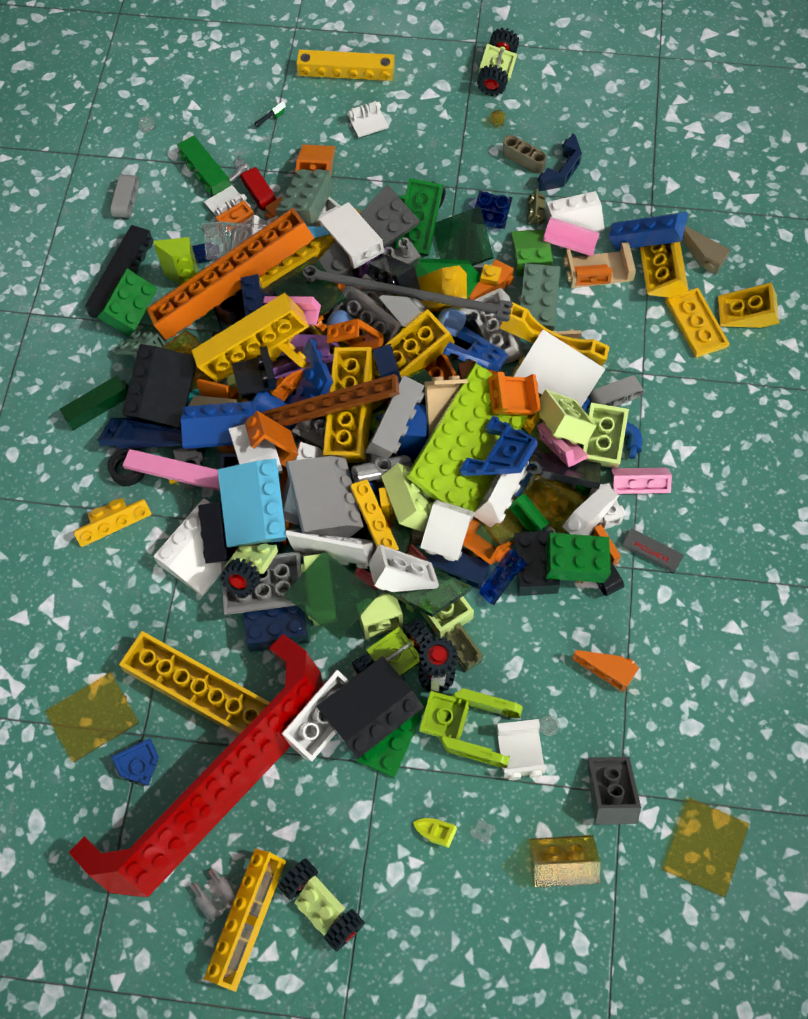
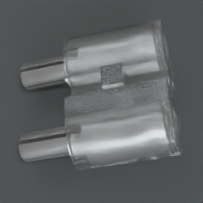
M214 868L209 871V875L214 880L211 888L202 891L197 882L191 885V889L196 894L194 901L208 922L215 921L224 914L223 912L226 909L229 910L237 895L229 880L225 876L220 877Z

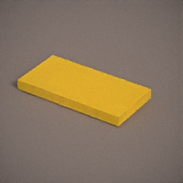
M699 288L689 290L673 298H666L665 302L695 358L729 347L726 336Z

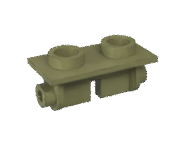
M536 188L527 199L529 204L526 214L528 218L527 225H530L531 222L541 225L544 222L545 196L542 193L538 194V188Z

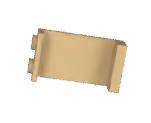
M629 242L622 243L619 252L572 257L570 249H567L566 256L563 257L564 268L567 267L566 279L567 282H570L571 288L596 286H575L577 279L575 266L607 264L608 268L612 267L613 273L610 284L633 281L636 273Z
M448 376V380H443V377H432V381L425 382L428 439L459 389V384L468 383L467 379H460V376Z

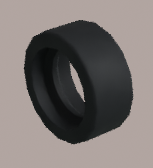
M129 449L116 451L108 461L107 468L112 479L122 486L137 484L145 475V473L134 471L127 476H121L116 472L118 464L125 460Z

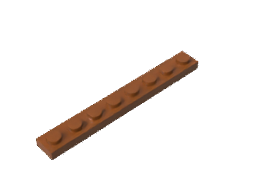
M392 374L260 413L285 427L400 395L398 376Z

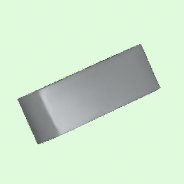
M119 175L111 204V215L113 217H131L139 188L138 176Z
M633 375L591 391L588 397L591 403L616 407L641 397L644 394V390L637 377Z

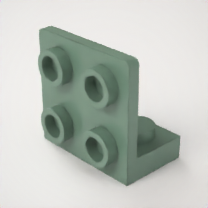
M137 330L131 334L130 338L122 341L114 351L116 354L133 355L136 359L140 344L165 349L169 348L160 332Z

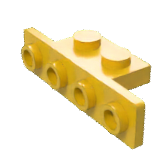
M368 480L352 484L350 489L377 548L380 544L398 551L397 543Z
M122 497L87 513L91 523L74 530L73 533L80 546L83 547L150 516L151 511L145 499L126 506Z

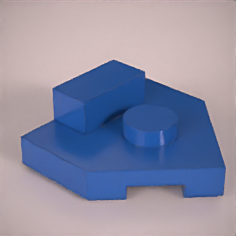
M151 738L111 758L119 776L149 786L159 755Z

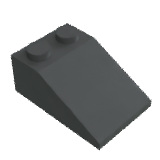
M588 757L591 804L595 825L638 824L641 804L630 757Z

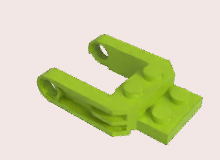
M465 688L455 692L452 696L430 691L419 732L439 737L447 753L501 768L508 767L510 756L507 757L503 754L492 752V749L461 741L469 706L517 719L521 717L523 706Z

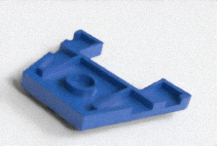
M463 327L460 330L458 338L472 344V346L466 350L449 342L443 351V354L448 356L450 353L459 355L458 359L463 361L467 358L474 360L481 367L495 372L502 368L509 356L503 349L496 347L467 327Z
M308 339L302 352L311 363L308 369L305 370L304 377L296 392L293 391L286 399V404L326 394L333 384V379L327 365L321 360L322 353L317 350V342L314 339Z
M492 416L486 426V431L489 434L499 435L500 437L485 461L466 458L459 469L462 476L521 473L537 447L538 443L535 438L519 429L515 430L509 423H503L498 417Z

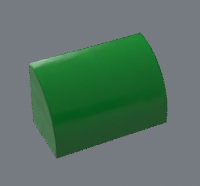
M526 493L513 501L509 507L510 511L527 532L541 531L549 524Z

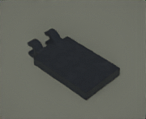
M535 448L532 453L538 457H530L529 463L537 466H529V473L542 474V478L599 489L601 483V463L583 460L568 467L553 453L544 452L542 454L538 448Z

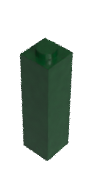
M116 375L60 408V411L74 431L125 401L129 386L125 380L121 381Z

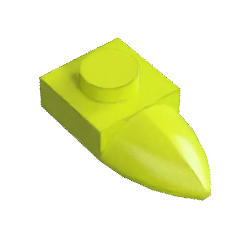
M423 818L413 822L416 830L432 843L449 848L457 830L455 825L434 818Z

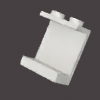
M436 500L432 505L420 548L425 549V552L435 555L437 553L443 555L447 560L458 561L462 555L461 549L474 512Z
M539 719L497 724L496 730L500 754L507 757L510 756L508 767L502 768L503 778L509 777V780L521 779V776L529 775L530 778H537L546 772L547 767L546 764L544 765L539 736Z

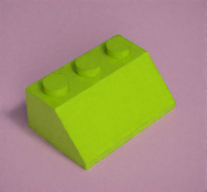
M189 237L153 241L163 274L180 286L199 273Z

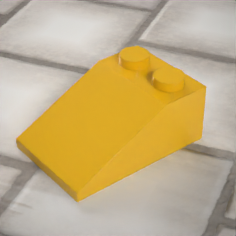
M459 265L441 268L418 278L421 290L467 299V273ZM421 300L427 307L425 311L428 309L430 312H438L447 307L462 308Z
M772 282L718 296L721 327L763 328L780 324L777 294Z

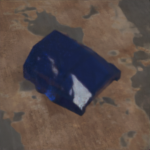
M479 191L471 223L505 229L513 197L508 199L505 195L498 196L489 192Z

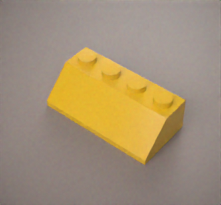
M680 242L640 247L648 295L673 298L689 291Z

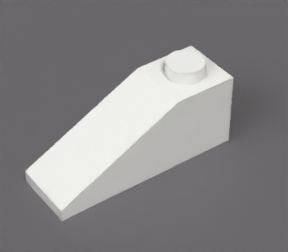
M603 484L572 513L563 525V528L570 534L590 535L594 527L599 524L620 495L606 484Z

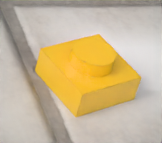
M484 264L480 282L497 286L502 268Z

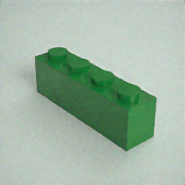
M194 135L177 144L179 150L177 152L178 157L181 161L186 162L188 170L194 172L195 178L199 183L202 182L208 194L210 193L214 196L231 186L229 177Z

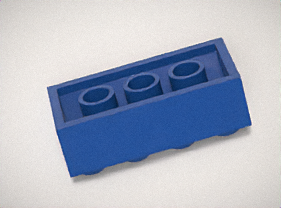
M688 212L612 223L609 239L616 250H620L621 244L629 242L630 248L682 242Z
M246 401L183 407L181 415L183 449L234 445L229 428L245 424L247 419L256 411L260 412L258 402Z

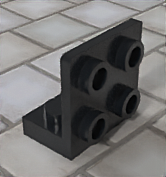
M267 346L259 347L260 355H257L255 359L232 363L239 396L276 389L275 375Z

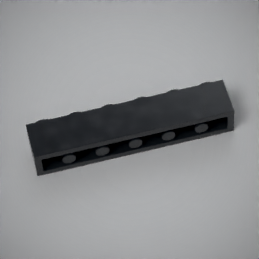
M134 225L129 227L85 305L90 317L99 319L97 317L118 279L126 269L137 274L141 262L145 260L148 249L153 245L150 230Z

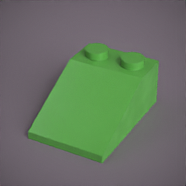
M545 229L511 231L516 276H524L525 263L552 266L553 259L550 243L543 241Z

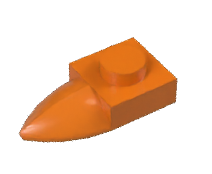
M302 370L292 372L285 378L280 377L276 381V389L270 390V393L285 402L299 385L302 378Z

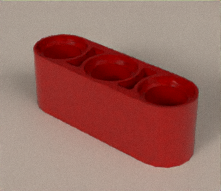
M256 167L240 173L244 186L261 211L265 210L267 205L277 200Z

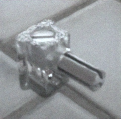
M240 156L232 162L237 171L229 177L231 183L240 177V173L251 169Z

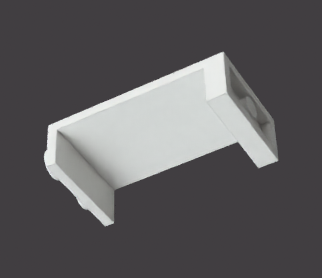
M349 202L319 218L320 226L325 227L349 255L350 264L354 269L384 253L382 239Z

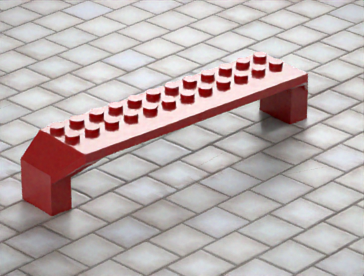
M284 634L269 647L286 671L285 688L129 849L104 853L84 836L68 852L92 879L109 893L149 897L289 749L290 745L281 733L323 685L321 672L305 649Z

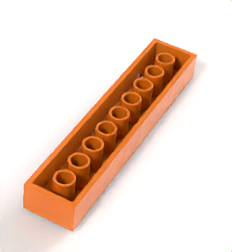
M291 208L147 308L149 316L165 340L176 336L179 331L189 327L195 320L205 316L208 311L218 307L227 298L234 296L237 291L242 289L240 278L258 274L259 277L263 276L266 271L279 265L282 260L292 256L301 247L308 245L314 237L296 210Z

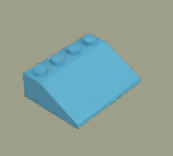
M277 459L259 460L218 469L227 548L287 540Z

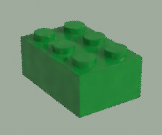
M126 269L118 279L97 318L129 337L136 330L158 288L131 270Z
M550 532L545 541L546 579L605 583L611 574L609 537Z

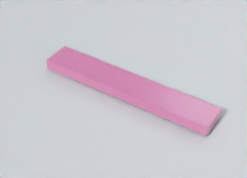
M129 449L122 465L125 469L220 491L218 470L131 449Z

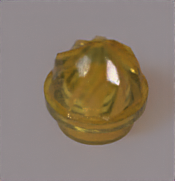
M500 109L493 111L490 115V121L497 127L499 125L503 126L506 112H502Z

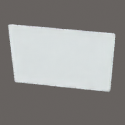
M542 330L514 377H528L531 374H535L538 383V393L543 394L544 390L547 389L576 399L582 407L605 371V368L550 333Z

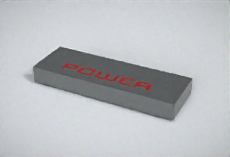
M632 528L622 544L624 548L675 573L684 556Z

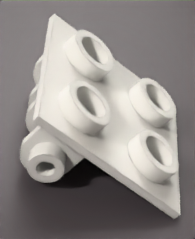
M374 101L369 103V106L365 104V108L360 105V107L351 108L347 113L358 138L389 128L380 110V102Z
M231 185L204 201V203L217 217L238 203L246 202L247 197L245 194H239Z

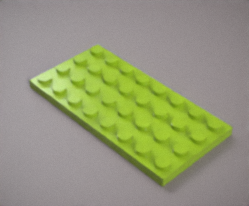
M476 362L465 377L468 383L460 385L406 475V478L435 501L439 500L474 513L496 474L462 476L459 469L467 457L485 461L500 436L489 434L486 431V426L492 416L498 417L503 423H509L515 430H521L529 416L498 415L492 413L488 377L493 374Z

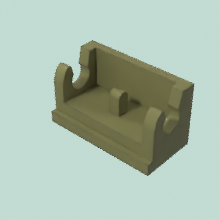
M460 623L454 627L451 633L448 631L445 633L446 640H451L452 645L456 646V652H458L457 661L465 673L482 662V653Z

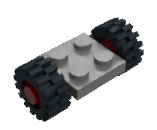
M435 636V639L431 637L420 648L419 681L428 692L431 690L443 693L444 690L447 691L453 685L455 679L458 652H456V646L452 645L451 640L447 641L446 637H442V639H439V636Z

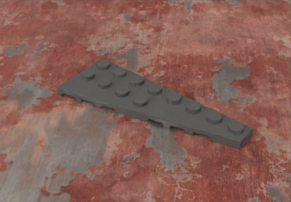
M388 184L360 213L361 217L382 239L384 248L420 224V220ZM337 241L314 264L317 270L346 275L354 269L350 264L349 255ZM303 277L297 283V287L305 297H313L334 282L318 279L314 282H309Z

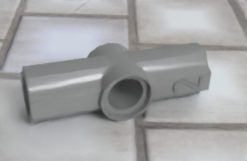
M406 455L393 458L381 456L375 462L353 466L351 470L352 478L355 483L363 480L383 482L381 476L393 466L399 463L411 468V461Z

